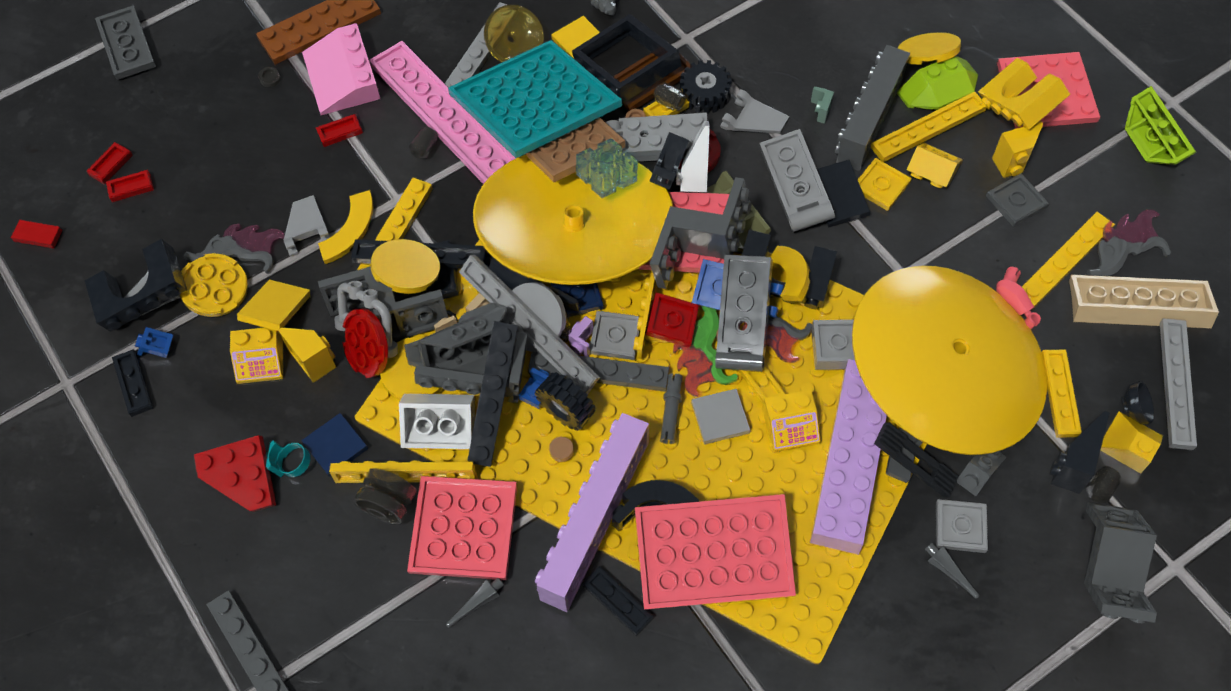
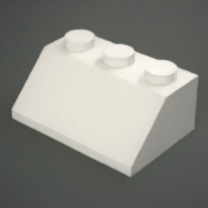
M404 394L399 402L401 448L470 449L475 422L474 395Z

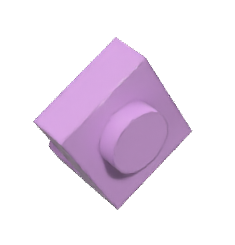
M585 316L581 322L577 321L572 327L569 334V345L578 355L582 354L586 357L590 355V345L585 341L593 332V320Z

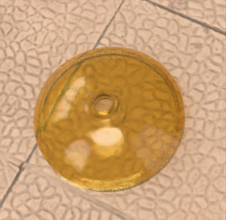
M505 5L496 9L488 17L484 27V41L489 52L498 61L504 62L543 44L544 33L540 21L530 10L518 5ZM508 36L513 37L514 42H510Z

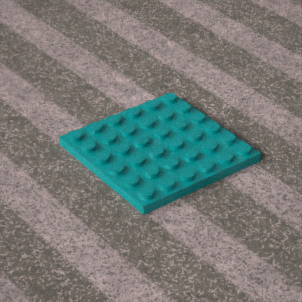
M552 40L448 87L449 95L515 158L622 106L621 98Z

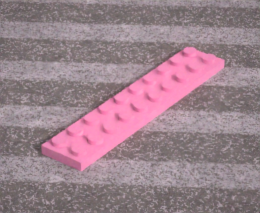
M403 41L369 60L370 66L483 184L495 171L516 159L449 95L448 87Z

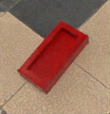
M355 114L316 127L323 147L363 133Z
M114 142L86 172L89 176L105 185L133 155L130 150Z
M148 170L106 182L111 202L154 190Z
M19 220L11 239L14 242L54 249L62 229L59 226Z

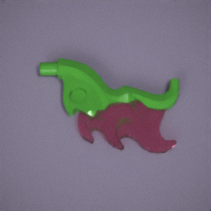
M703 306L701 308L705 313L702 319L696 321L691 346L689 348L677 344L673 346V353H676L678 349L683 351L677 363V370L680 371L682 367L687 368L688 374L685 378V388L690 395L695 397L699 396L696 391L697 387L703 383L717 382L727 385L738 380L737 374L726 376L721 369H717L715 366L717 350L712 348V344L717 336L719 318L715 309Z

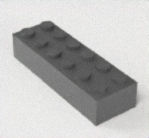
M886 45L884 51L878 53L875 61L877 65L875 67L872 66L868 75L870 80L864 82L860 92L862 95L855 100L854 112L849 113L845 123L847 126L845 129L842 128L839 133V142L835 153L838 154L836 163L850 160L853 169L861 170L871 149V144L874 142L903 81L910 52Z

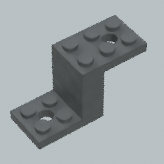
M735 177L723 215L670 206L650 261L658 288L666 289L669 281H672L674 266L680 260L681 252L724 259L725 255H733L734 252H737L739 235L745 229L746 214L749 215L751 211V201L748 199L749 189L746 188L744 178Z
M371 267L318 281L330 316L339 314L337 289L340 284L360 281L362 282L363 291L368 289L376 290L378 300L386 305L391 315L392 341L434 330L436 323L443 318H449L441 289L397 302L392 288L375 280ZM349 293L347 294L348 311L365 307L363 301L350 299ZM373 308L375 316L379 319L382 325V318L380 313L378 312V310Z
M1088 502L1086 512L1096 526V532L1084 585L1103 616L1111 619H1118V617L1129 618V620L1141 624L1145 623V621L1155 623L1157 612L1145 596L1144 589L1156 542V533L1138 510Z

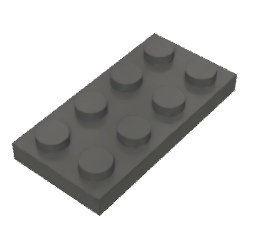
M134 5L95 18L117 80L156 67Z

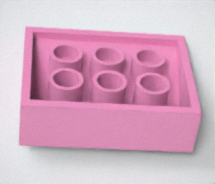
M357 23L335 29L302 52L320 115L380 99Z

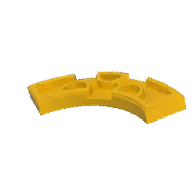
M370 190L349 196L351 206L347 221L335 235L318 243L325 264L333 262L349 253L350 249L354 246L355 239L362 240L373 216V200Z
M777 246L770 257L773 259V267L782 269L786 273L785 287L780 296L784 301L802 302L810 284L809 266L804 257L795 249Z

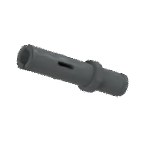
M673 374L668 375L667 391L663 396L665 407L660 442L667 444L668 440H670L669 444L675 443L679 403L682 402L680 391L683 376L680 374H675V378H673Z

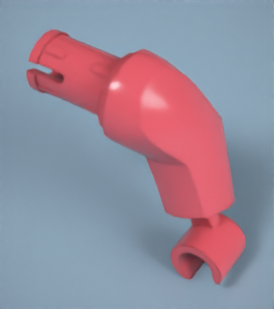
M1009 267L1003 280L998 281L996 284V292L1019 315L1025 314L1027 317L1025 323L1032 329L1040 323L1041 317L1038 313L1030 311L1034 308V305L1025 290L1017 284L1021 271H1018L1016 267Z

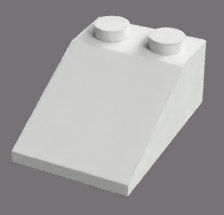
M704 121L681 163V169L677 170L676 185H680V191L707 192L709 121Z

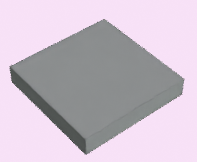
M597 311L590 342V354L635 360L636 350H633L635 336L639 337L640 330H637L639 316Z
M737 389L691 399L704 444L750 433V427Z
M937 499L936 547L941 549L944 546L945 549L986 553L988 551L987 504Z

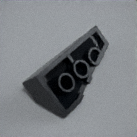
M493 257L491 259L489 269L511 290L525 283H542L539 280L527 278L510 270ZM549 286L556 295H559L565 310L579 312L581 307L577 299L553 286Z

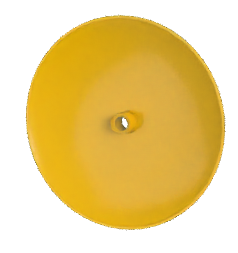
M614 152L556 182H553L526 155H523L503 165L483 184L474 203L473 222L476 234L484 248L493 258L510 270L548 283L567 285L592 284L629 274L649 262L654 253L670 206L673 207L666 188L650 182L652 172L642 164L624 155Z
M912 266L894 271L881 278L866 292L860 301L852 328V347L859 374L874 401L904 431L918 440L944 451L965 455H983L1013 446L1023 439L1038 422L1047 394V379L1042 352L1033 332L1026 325L1023 317L994 289L972 276L949 268Z

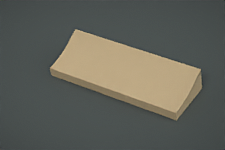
M1071 275L1069 279L1073 305V322L1160 326L1161 320L1165 318L1186 320L1187 327L1212 328L1219 313L1208 281Z

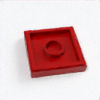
M656 292L645 335L689 348L692 343L699 305Z

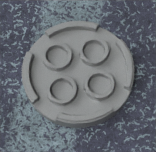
M538 282L525 283L514 288L512 291L560 338L566 325V312L559 295H556L545 284ZM527 340L526 351L539 352Z

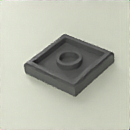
M1022 173L988 191L986 194L990 202L1013 227L1046 209L1049 205L1047 200Z

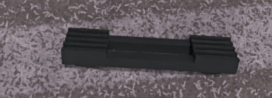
M890 422L884 423L874 444L941 496L950 497V492L953 491L951 488L955 487L954 483L957 482L956 479L959 476L911 442L904 433ZM903 446L933 469L931 475L900 453L899 448Z

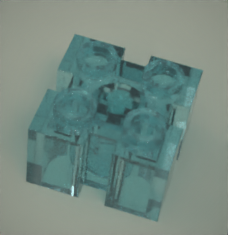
M612 138L597 144V149L594 151L589 148L576 154V175L586 184H591V189L601 198L616 192L617 186L624 188L637 182L638 161L628 152L622 154V147Z

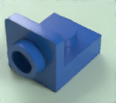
M146 327L144 334H138L135 347L139 348L137 355L142 356V353L146 352L166 358L173 334Z
M532 368L530 370V378L520 392L519 399L540 409L541 402L537 400L535 390L549 376V373L542 369Z

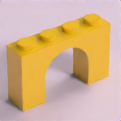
M1016 58L978 91L982 97L981 101L987 106V109L991 108L997 115L1001 113L1006 120L1009 121L1011 119L1018 127L1022 125L1027 129H1031L1070 95L1062 80L1050 73L1030 90L1019 95L1037 79L1029 64L1019 58Z

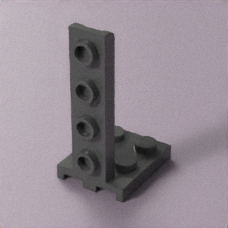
M518 332L517 340H515L505 397H509L508 402L518 403L526 355L527 333ZM417 366L414 372L415 384H419L422 387H441L447 391L462 390L473 395L481 392L484 376L426 366Z

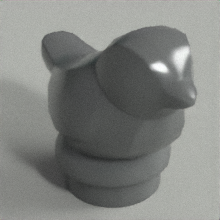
M591 0V5L604 14L614 16L616 13L615 2L617 0Z

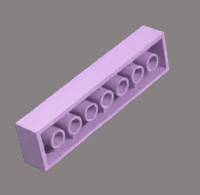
M848 359L844 371L810 543L859 555L864 542L880 455V448L874 442L883 424L886 422L887 415L874 401L865 387L855 360Z
M624 413L621 414L619 420L615 419L610 428V433L612 434L609 440H604L600 448L601 456L598 461L595 460L589 471L591 476L588 482L584 481L580 488L578 503L572 504L568 513L570 519L567 525L563 524L557 536L559 541L556 547L552 546L546 558L548 563L544 570L540 569L535 579L540 601L565 612H568L610 525L612 513L619 506L622 494L626 491L649 443V423Z

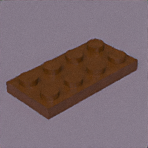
M650 53L613 77L622 82L659 57ZM679 53L681 67L622 104V106L627 111L642 106L678 83L682 72L684 73V69L686 67L690 68V63Z

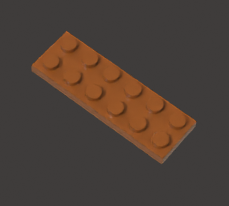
M326 0L256 33L276 65L305 51L335 29L355 23L359 25L380 15L381 11L374 0Z

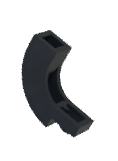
M671 132L668 133L650 182L667 189L671 188L689 142L688 139Z
M664 480L645 481L632 486L622 494V502L625 505L620 504L613 511L612 526L620 531L635 517V507L699 502V499L676 483Z

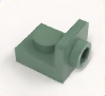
M819 87L813 88L811 102L817 104L815 112L818 113L817 122L825 123L832 105L834 91Z

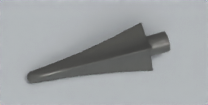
M931 543L925 549L931 556L928 562L956 581L974 598H979L978 592L961 573L945 547L943 546L939 550Z
M499 578L495 579L492 583H489L486 579L468 602L446 623V626L448 628L453 626L471 612L499 597L496 591L504 586Z

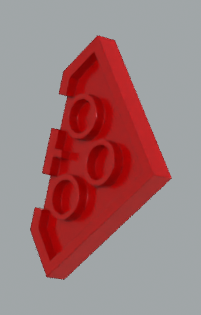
M254 436L194 454L198 478L247 510L255 512L276 506L270 470L266 467L267 455L263 436Z

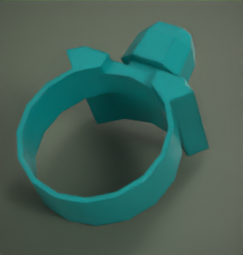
M272 440L269 452H266L267 469L279 477H282L284 474L288 477L300 476L309 467L311 461L309 450L299 443H291L282 447ZM302 448L304 457L301 464L295 470L285 472L282 468L283 459L294 449Z

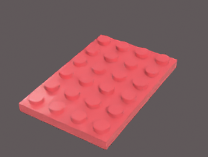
M785 494L635 507L644 609L796 596Z

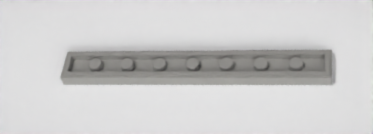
M475 254L470 255L459 273L488 302L506 306L509 322L518 325L517 330L519 332L527 333V340L566 379H571L576 386L579 385L581 390L588 394L600 377Z

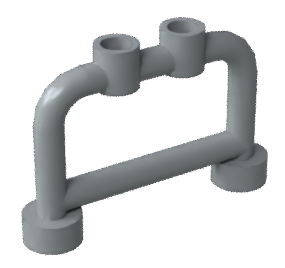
M360 281L340 284L337 289L339 315L334 319L335 328L339 331H345V328L342 326L348 314L347 292L350 299H359L364 302L366 308L378 310L387 338L388 358L395 357L398 354L397 343L392 341L391 315L386 305L378 300L377 291L374 289L363 291L362 282Z

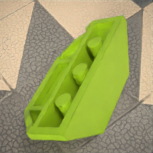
M954 56L949 60L936 62L918 70L897 91V94L908 108L918 107L938 110L974 92L978 74L967 60Z
M1152 86L1132 97L1125 130L1147 163L1176 165L1196 153Z

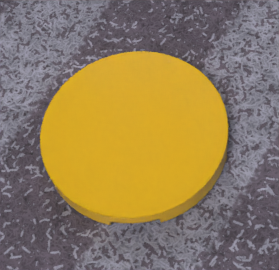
M927 33L903 41L898 46V49L910 52L909 64L921 65L922 61L934 60L939 63L953 58L960 52L961 39L950 33Z
M396 239L385 242L375 249L371 257L370 267L372 275L377 282L392 288L394 292L412 294L425 291L428 286L438 279L440 262L437 255L426 245L413 240Z
M215 253L205 254L203 257L188 263L181 271L187 290L180 294L181 299L191 311L207 317L226 315L238 308L246 297L248 290L247 276L237 261L229 256Z
M410 337L397 342L398 354L395 357L388 358L387 365L380 374L385 388L393 397L401 400L404 394H439L443 390L441 387L432 386L431 388H425L415 384L414 372L416 367L408 364L404 345L424 337Z

